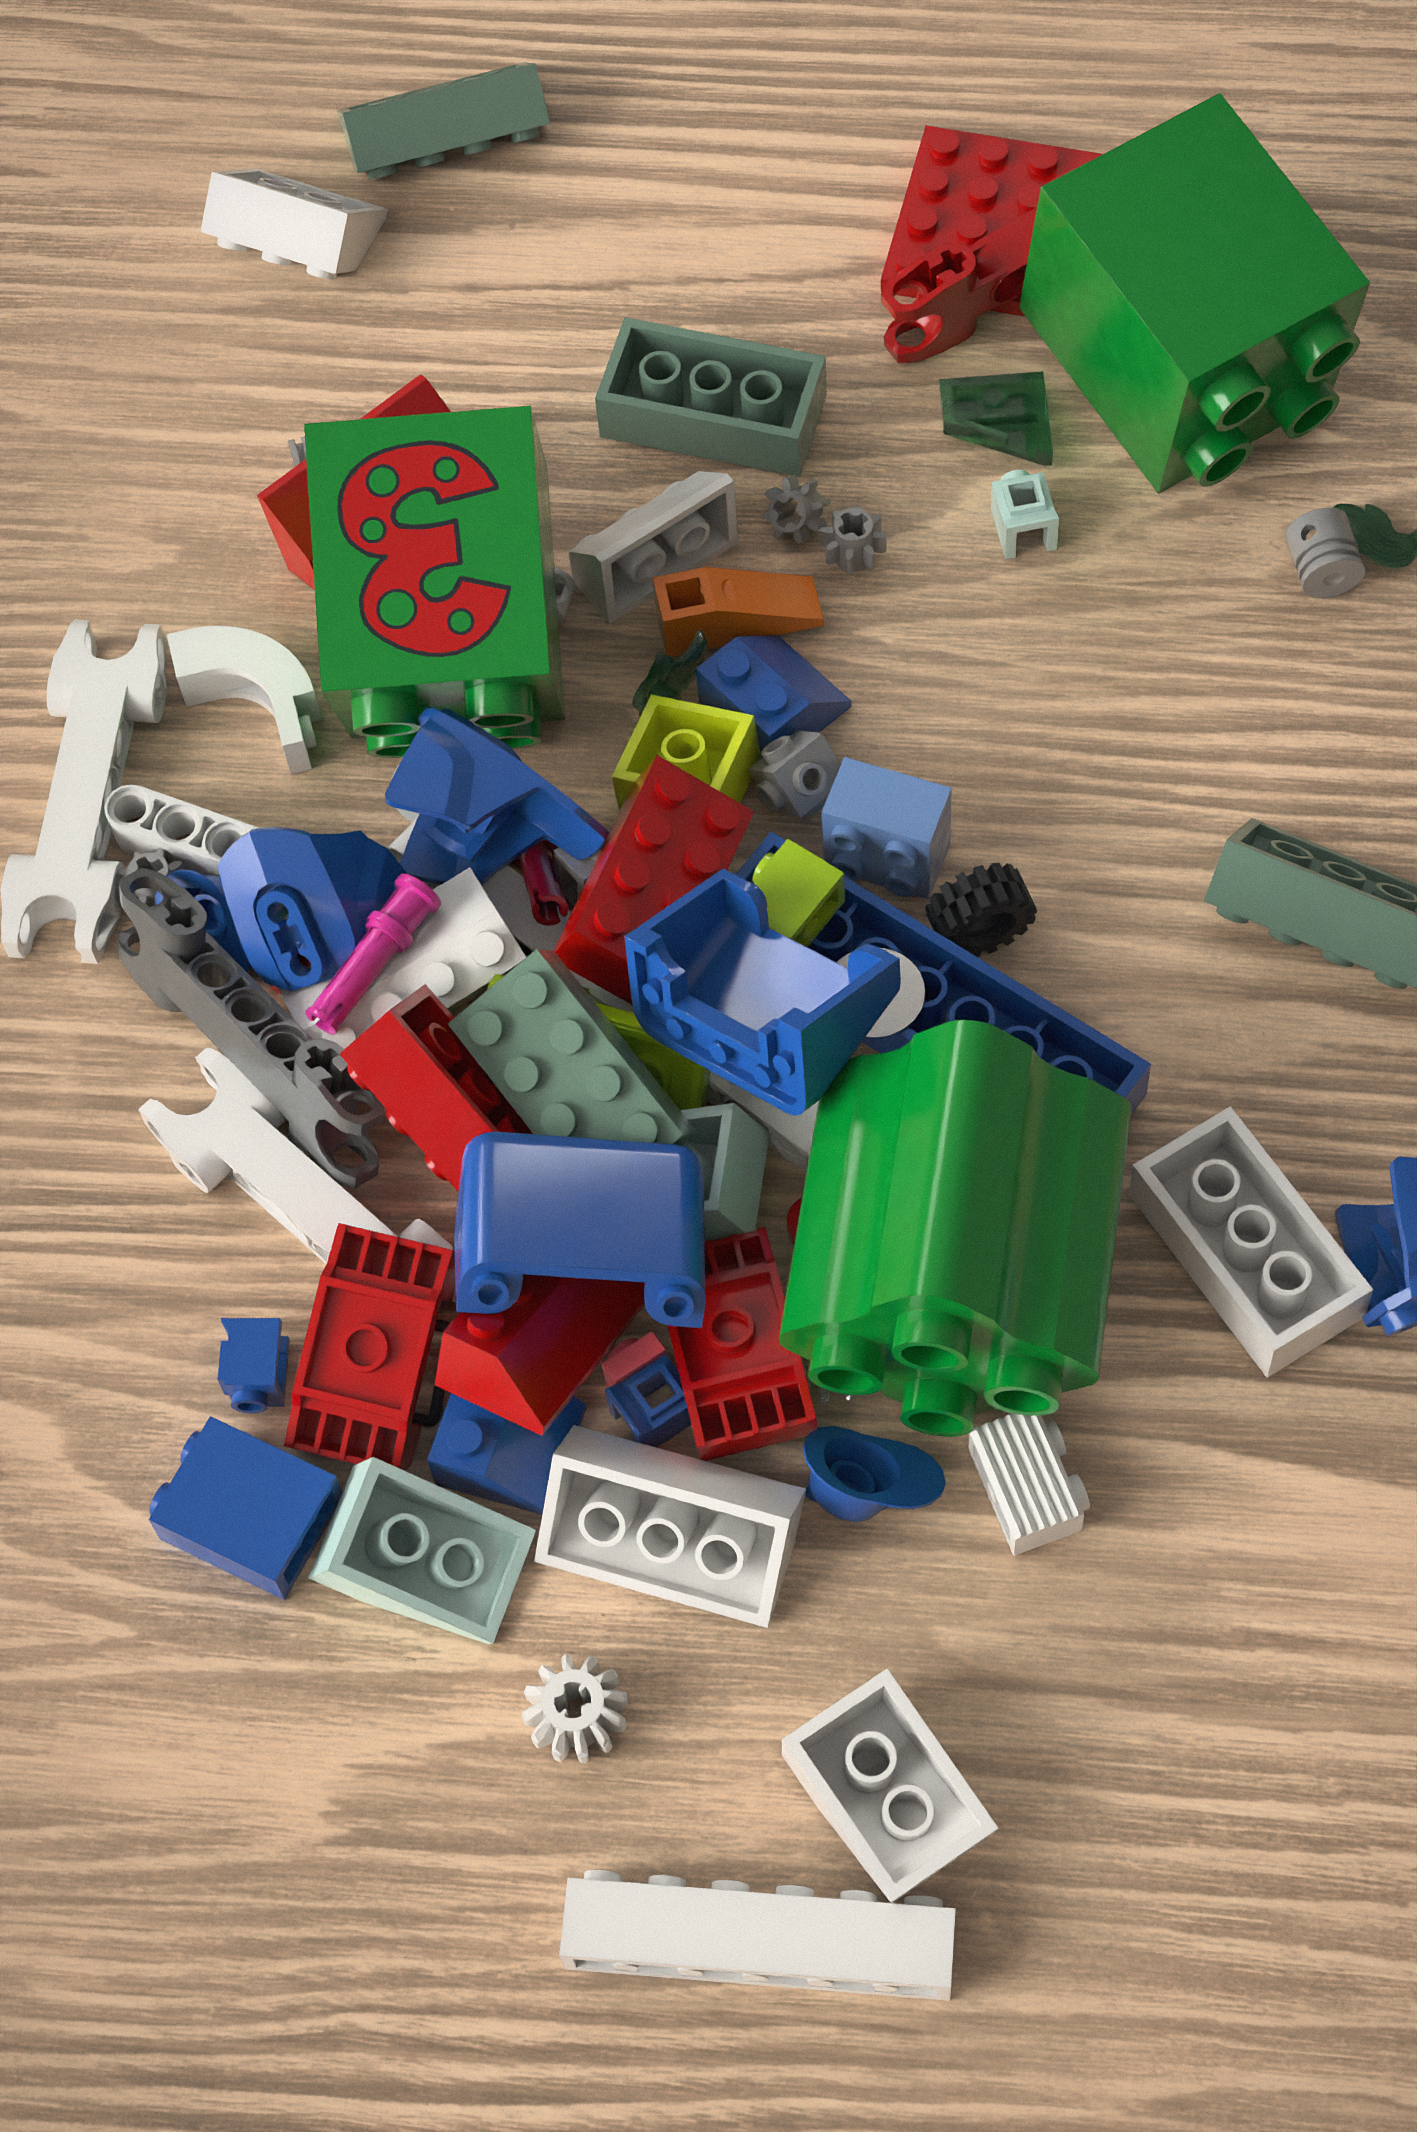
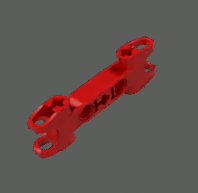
M1037 207L982 237L969 248L960 243L940 245L917 258L887 282L881 293V303L888 309L894 321L888 326L883 339L884 346L897 363L919 362L943 353L966 341L974 334L977 328L978 316L1022 294ZM905 288L918 290L916 300L912 304L899 303L894 298L895 294ZM917 327L925 333L923 342L914 347L903 346L896 340L901 334Z

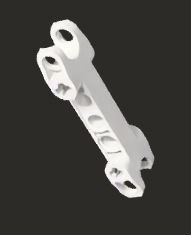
M74 619L69 625L60 647L53 656L47 684V707L51 716L66 717L36 856L12 854L8 858L0 889L2 899L1 938L8 957L25 959L26 955L31 951L37 932L45 924L57 919H69L76 921L74 933L76 940L75 948L81 954V962L98 964L105 953L113 932L119 924L122 906L119 894L120 878L117 872L125 867L120 861L105 860L112 830L105 815L104 805L112 791L121 787L134 723H159L163 715L168 692L166 681V640L159 624H144L139 630L134 647L126 655L117 659L104 660L96 658V635L91 630L90 620Z
M206 1047L195 1057L201 1066V1073L217 1091L215 1099L209 1107L196 1114L181 1115L169 1110L158 1100L150 1098L138 1109L144 1123L164 1146L175 1167L205 1193H209L228 1176L325 1264L328 1261L338 1223L454 1250L449 1242L420 1219H415L398 1236L277 1130L287 1119L227 1057L212 1048ZM455 1288L454 1297H453V1302H455V1303H456V1288ZM428 1355L426 1365L432 1360L430 1355Z

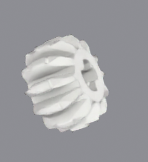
M565 1654L561 1658L562 1672L556 1674L547 1665H541L538 1672L545 1686H526L524 1690L526 1700L533 1705L522 1711V1719L526 1726L536 1727L531 1735V1739L537 1748L546 1747L553 1743L552 1756L554 1760L563 1761L572 1747L576 1750L579 1762L586 1764L590 1759L587 1746L595 1743L601 1751L609 1753L613 1746L606 1731L614 1733L625 1731L627 1726L626 1720L617 1712L626 1708L629 1702L626 1692L614 1690L619 1683V1678L613 1669L598 1674V1661L595 1657L589 1656L583 1662L580 1670L575 1669L571 1655ZM582 1700V1716L569 1718V1702Z

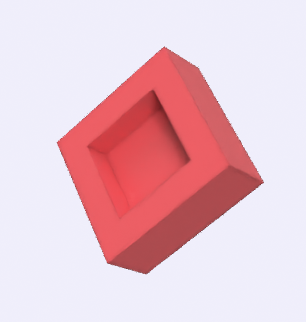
M652 1331L639 1340L635 1337L626 1339L612 1349L608 1359L602 1363L607 1387L623 1382L666 1354L665 1348Z

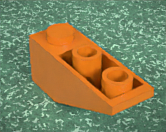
M701 567L652 577L656 614L667 658L722 647L739 636L781 635L824 626V618L812 576Z

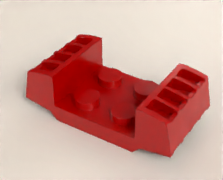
M338 1223L327 1264L320 1276L292 1390V1408L284 1447L353 1464H358L371 1457H375L404 1471L412 1465L422 1429V1424L412 1421L442 1300L453 1301L456 1288L454 1250Z
M766 1227L739 1235L733 1234L731 1237L715 1241H705L706 1304L702 1328L667 1325L700 1460L709 1461L806 1437L810 1432L818 1428L817 1418L801 1356L787 1350L779 1342L785 1295Z

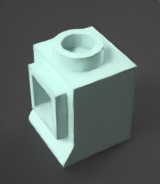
M1013 470L1003 475L999 481L992 482L991 512L1005 560L1016 558V538L1018 532L1043 528V541L1046 551L1057 550L1059 517L1054 509L1044 472L1029 474L1025 470Z

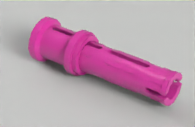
M403 873L394 881L396 890L381 910L372 911L366 918L367 923L365 927L368 932L313 1005L305 1011V1015L310 1021H314L317 1017L320 1019L315 1025L324 1032L335 1035L339 1031L341 1024L394 953H402L408 950L413 944L412 934L427 914L435 913L440 908L441 900L438 895L419 879Z

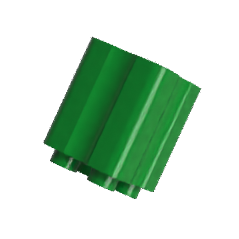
M974 1020L949 1021L914 1034L908 1044L897 1050L880 1054H862L849 1059L817 1105L779 1334L780 1344L787 1350L810 1360L808 1377L817 1386L829 1391L849 1395H868L881 1390L885 1396L902 1403L901 1422L908 1428L924 1434L943 1437L966 1435L973 1430L976 1414L996 1409L1028 1416L1047 1415L1057 1411L1061 1393L1091 1386L1099 1380L1132 1110L1129 1101L1088 1077L1071 1074L1052 1066L1039 1057L1032 1046L998 1027Z

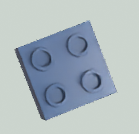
M844 757L822 810L824 861L844 872V876L852 881L863 880L884 886L888 891L898 896L911 897L914 895L929 900L950 847L952 788Z

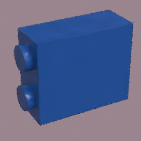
M210 1416L201 1432H193L186 1441L180 1457L182 1464L170 1483H163L155 1493L149 1510L151 1516L148 1520L160 1540L285 1600L331 1521L343 1491L335 1475Z

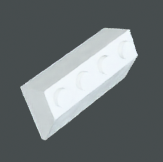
M470 867L433 890L441 900L440 908L435 913L427 914L412 934L413 944L408 950L402 953H394L341 1024L339 1031L335 1035L328 1034L315 1025L320 1020L318 1017L314 1021H310L305 1015V1011L313 1005L331 979L291 992L278 988L294 1021L312 1039L330 1040L345 1049L386 1012L424 984L429 987L448 1011L452 1013L486 992L488 984L495 974L505 976L526 958L525 954Z
M574 1425L553 1453L534 1562L768 1628L795 1545L806 1489Z

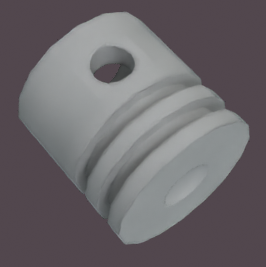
M1329 507L1315 509L1299 516L1286 529L1285 537L1297 569L1302 589L1306 595L1324 599L1335 597L1350 591L1364 578L1366 569L1362 562L1349 519L1344 511ZM1316 529L1315 535L1306 540L1308 532Z

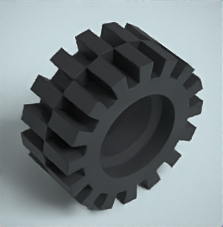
M991 863L988 870H985L984 866L980 865L973 868V874L966 876L965 872L956 875L957 881L953 884L946 881L941 885L942 893H933L929 898L931 903L926 904L925 908L928 920L935 932L976 957H980L981 952L987 950L989 954L998 951L996 946L1001 943L1008 946L1014 942L1013 935H1023L1028 930L1027 924L1034 923L1036 919L1034 914L1037 913V908L1018 869H1014L1013 865L1008 863L1003 867L1000 863Z

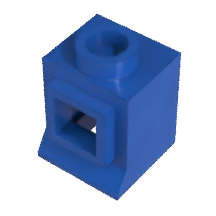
M221 1318L228 1341H221L217 1380L224 1394L230 1396L231 1408L238 1412L253 1414L264 1412L267 1410V1407H284L290 1340L288 1336H281V1319Z
M666 1354L623 1382L605 1389L610 1413L615 1420L621 1416L632 1430L634 1442L657 1448L691 1426L678 1367L676 1368ZM667 1384L674 1396L652 1409L644 1398Z

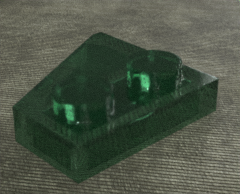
M1043 371L939 379L943 434L1036 464L1052 466L1053 448Z

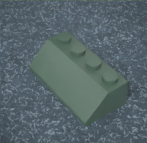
M528 62L337 110L354 169L357 173L367 171L369 180L397 173L396 163L415 159L416 167L444 161L443 151L462 147L464 155L493 148L491 139L510 134L512 143L540 136L539 126L550 124L536 63Z
M1251 818L1226 840L1204 898V902L1217 907L1216 912L1220 916L1237 923L1244 924L1250 920L1270 928L1268 933L1273 938L1287 944L1300 945L1301 942L1319 948L1322 950L1321 955L1326 960L1337 965L1352 967L1355 963L1375 972L1374 977L1378 981L1388 986L1405 989L1408 985L1417 988V884L1254 818Z

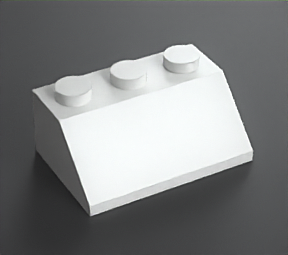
M257 168L215 171L211 174L200 232L218 237L217 245L223 248L247 251V247L263 251L261 258L265 261L287 266L291 265L292 261L307 265L306 272L310 275L335 280L339 273L357 270L385 222L388 209Z
M698 471L684 481L672 483L661 495L640 508L630 509L619 521L598 534H592L583 538L575 548L569 551L572 578L576 586L609 624L654 597L652 577L700 568L738 544L734 480L727 473Z

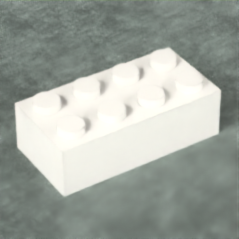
M1231 1106L1133 1164L1129 1196L1266 1378L1363 1319L1362 1316L1367 1312L1373 1288Z

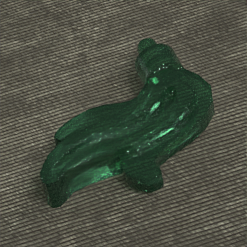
M1337 504L1333 507L1346 513L1361 554L1378 564L1397 569L1410 565L1416 559L1417 529L1409 534L1396 532L1388 515L1380 508L1371 504H1366L1365 509L1353 504Z

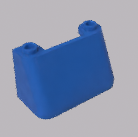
M721 869L624 936L632 1007L635 1017L643 1030L659 1043L793 1116L801 1115L821 1099L900 990V958L870 944L861 945L850 954L848 968L770 929L767 900L762 890L754 883L748 882L725 869Z
M487 1132L474 1137L466 1145L462 1155L454 1226L456 1312L491 1314L500 1313L510 1308L519 1298L523 1274L645 1282V1308L653 1319L661 1324L670 1326L702 1328L706 1304L704 1179L702 1164L697 1154L687 1147L673 1144L508 1132Z

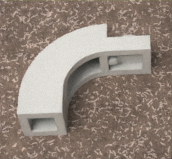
M203 626L167 634L176 678L186 707L223 698H242L254 701L265 707L276 719L290 773L295 774L312 769L307 748L317 746L312 722L320 721L322 717L311 680L305 668L287 648L266 635L233 626Z

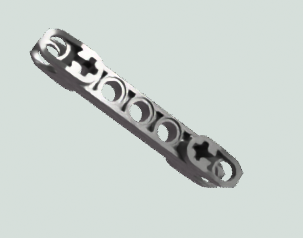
M141 868L120 878V903L134 923V926L128 930L118 932V955L122 964L132 975L139 987L162 1009L171 1012H183L289 1121V1141L337 1183L356 1188L378 1176V1152L366 1132L384 1124L385 1107L371 1091L364 1090L351 1078L347 1070V1063L339 1055L344 1048L330 1040L312 1039L206 932V911L187 890L162 873L146 868ZM141 888H150L158 891L163 899L159 904L149 907L133 895V892ZM140 942V952H134L130 949V946ZM358 1100L370 1105L372 1110L366 1114L357 1115ZM348 1146L361 1156L365 1163L358 1167L342 1166L335 1160L334 1153L339 1148Z

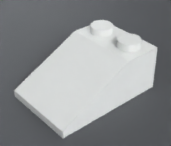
M885 1669L782 1739L783 1758L817 1808L891 1904L999 1829L888 1669Z

